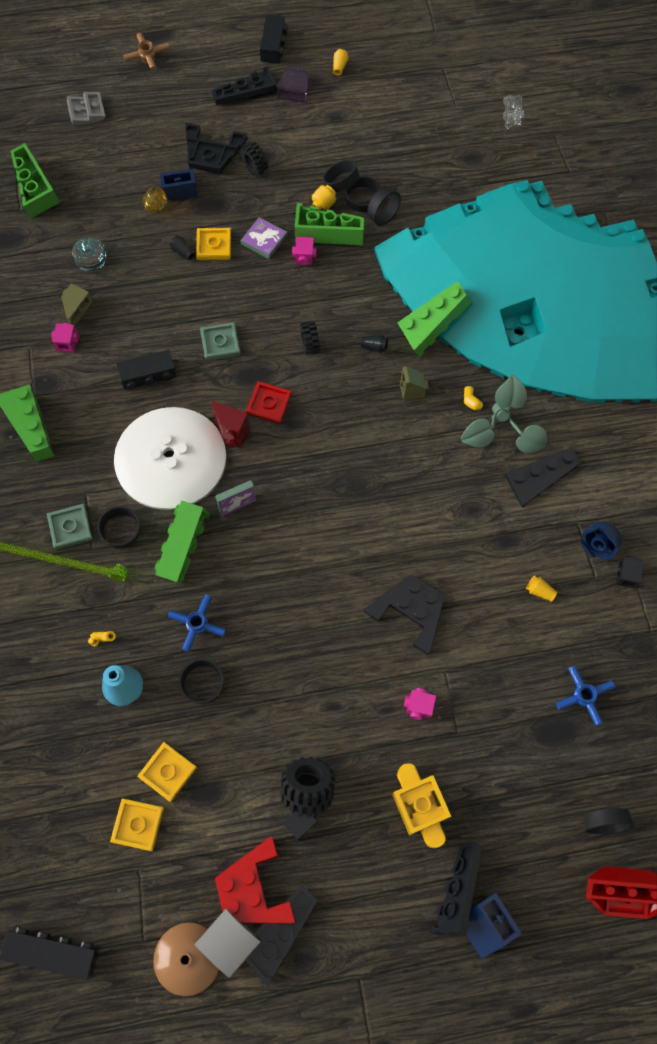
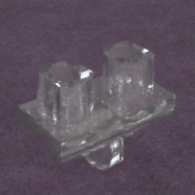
M519 94L514 97L512 95L504 97L505 112L503 113V119L505 120V128L509 129L513 125L521 124V119L524 118L522 96Z

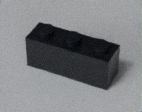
M266 15L260 46L261 62L279 64L280 57H283L284 47L282 45H285L286 35L284 34H287L288 31L285 16Z
M170 350L116 363L124 390H132L139 386L152 385L155 382L168 381L177 377Z

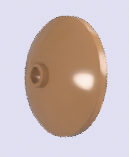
M197 923L178 924L170 928L159 940L154 952V970L161 985L169 992L179 996H192L204 991L215 980L219 969L194 945L208 930L206 927ZM184 955H187L189 957L188 964L182 963V957Z

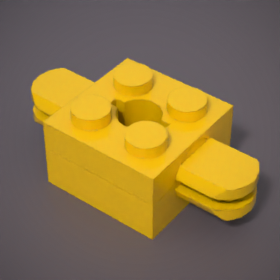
M404 764L397 772L402 789L393 792L392 796L408 834L411 835L421 831L426 845L430 848H438L444 844L446 839L440 822L450 818V812L434 776L432 775L421 780L413 764Z

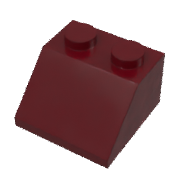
M212 401L215 422L224 442L230 447L242 448L250 431L248 413Z

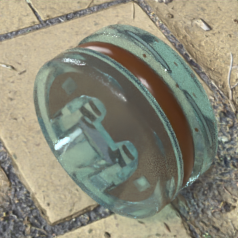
M83 238L73 246L72 255L76 265L81 270L86 272L97 271L106 263V252L99 240Z

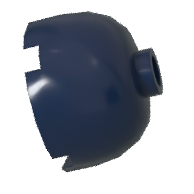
M599 521L592 523L581 535V545L584 551L593 558L595 555L601 557L600 560L603 561L611 560L615 557L622 544L619 530L609 522Z

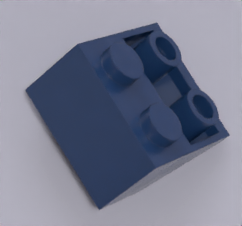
M193 168L160 173L165 201L198 196Z
M496 892L490 893L471 906L466 935L481 959L506 946L522 934Z

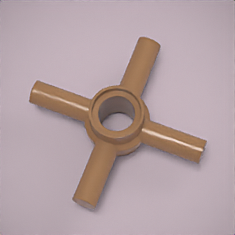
M138 33V51L124 54V60L126 62L141 57V61L148 64L151 71H156L154 55L155 53L169 50V43L153 47L150 41L144 39L142 33Z

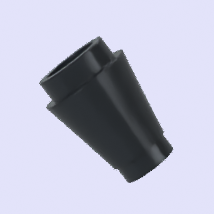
M176 235L170 241L171 250L187 260H191L194 257L195 252L183 237Z
M384 335L366 336L361 339V347L382 353V351L386 352L388 338L384 337Z

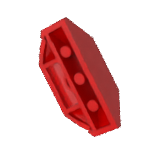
M605 866L589 876L586 898L606 916L650 919L657 915V874L645 869Z

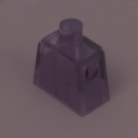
M297 65L295 69L287 68L277 84V96L279 99L307 104L309 78L308 72L304 71L303 66Z

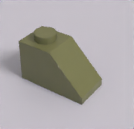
M70 284L64 290L61 297L69 324L75 326L92 304V299L88 291Z
M407 366L402 369L400 381L403 401L425 398L426 391L428 390V381L424 380L423 373Z

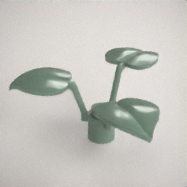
M511 375L496 391V403L492 407L494 415L491 416V425L487 419L474 421L463 432L461 441L473 447L489 445L494 438L492 428L495 426L496 419L502 422L508 420L521 435L517 438L516 445L519 450L525 453H536L543 450L547 445V434L544 428L539 425L528 426L523 433L511 419L509 412L511 407L520 408L527 399L524 385L516 376Z

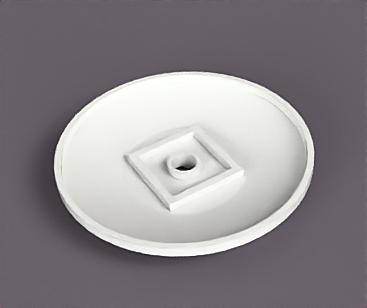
M167 407L153 410L140 416L126 428L115 449L114 466L121 486L134 500L154 509L175 510L176 506L180 505L181 500L196 504L215 489L225 470L226 449L219 430L205 416L185 408ZM167 451L174 452L172 457L164 456Z

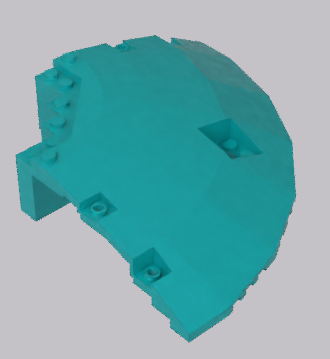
M524 180L479 195L474 202L461 205L459 203L426 217L424 227L411 230L408 227L375 246L374 252L384 278L392 284L395 293H399L403 299L402 302L405 306L408 305L412 312L458 281L472 303L456 320H453L448 325L445 332L442 331L438 339L447 346L451 345L457 350V354L465 356L469 359L470 363L480 368L484 366L490 369L491 373L502 378L504 376L509 378L511 375H514L522 382L524 387L536 388V391L539 392L542 390L550 391L553 395L566 397V395L576 397V400L585 402L605 403L606 400H615V402H623V400H633V402L650 400V402H657V262L643 229L638 230L634 220L600 227L594 214L577 217L571 204L555 208L542 181L529 184L528 180ZM521 330L523 335H517L514 331Z

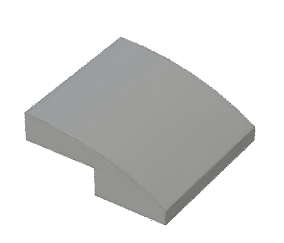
M84 92L83 97L67 96L72 125H85L105 119L100 92Z
M225 909L194 945L221 972L230 978L261 941L229 909Z

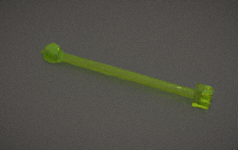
M0 542V550L107 575L117 581H124L127 575V569L123 565L117 564L115 567L108 568Z

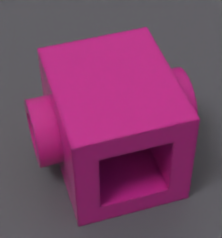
M297 237L296 247H292V257H295V264L312 265L313 258H316L317 248H314V238Z
M56 323L55 330L52 331L51 335L56 351L74 353L76 343L79 342V332L76 331L74 325L69 323Z
M416 688V690H412L410 696L406 695L403 707L407 708L406 714H410V718L422 720V718L430 719L433 714L436 696L427 694L428 691Z

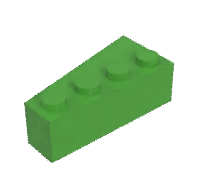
M24 143L11 150L14 168L17 173L16 177L20 186L19 190L23 199V207L29 216L33 218L60 203L27 145Z
M297 203L295 242L297 237L314 238V243L363 245L364 217L346 213L339 215L334 213L333 210L327 209L326 212L317 210L315 206L308 208L303 207L302 203Z
M457 281L397 323L413 350L421 357L425 353L424 350L429 345L431 346L442 331L445 332L448 325L453 320H456L472 302Z
M30 384L1 393L0 407L35 461L39 462L54 457L40 407Z
M181 500L180 505L178 504L175 508V520L168 528L169 537L162 545L161 552L163 554L161 559L156 562L155 575L182 584L191 562L189 555L193 554L196 550V538L203 533L205 528L203 521L205 518L209 519L210 512L203 507Z

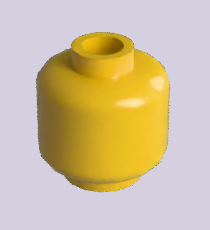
M329 185L320 186L312 195L314 202L312 205L317 207V210H329L336 202V192Z

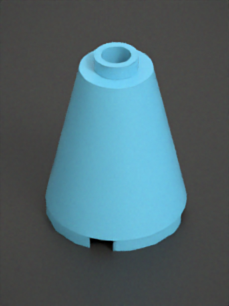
M113 665L104 671L102 691L110 703L117 706H128L140 697L143 690V679L135 668L127 665Z

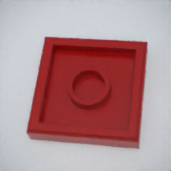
M258 381L246 413L249 416L281 425L292 396V391Z

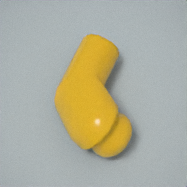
M465 387L464 404L473 410H481L483 403L473 396V387Z
M113 631L93 632L88 643L96 647L99 645V642L113 641L116 635Z

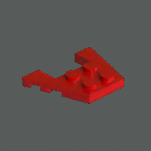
M273 837L266 839L215 878L222 912L225 909H229L242 924H296L290 902L269 909L267 907L257 865L278 858Z

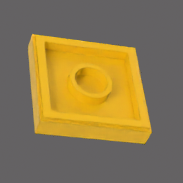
M197 228V260H231V228Z
M163 742L137 777L169 802H172L197 767Z
M122 799L110 842L153 852L164 807Z

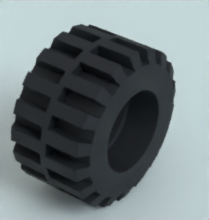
M300 757L299 760L294 759L291 763H288L285 769H283L281 776L280 794L281 800L284 801V806L290 807L289 810L292 812H298V815L307 814V816H312L313 813L316 815L320 814L321 810L326 811L328 806L332 804L335 788V774H333V769L329 768V764L326 762L322 763L321 759L315 760L313 757Z

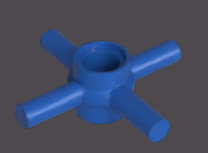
M204 595L198 612H192L189 616L174 610H170L168 613L169 618L186 623L189 630L182 647L183 651L189 652L196 635L202 634L205 630L223 637L225 636L226 629L208 623L205 616L212 599L209 595ZM197 619L202 620V623H201L200 626H198V627L192 626V623H193L195 620H197Z
M576 665L568 668L577 688L574 691V696L556 702L558 710L577 703L580 706L587 707L595 726L603 723L594 703L597 695L615 688L613 681L594 687L590 684H584ZM582 691L589 694V700L582 697Z

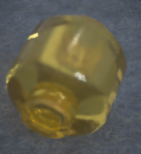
M151 187L143 196L142 202L148 212L159 213L166 205L168 199L161 188Z

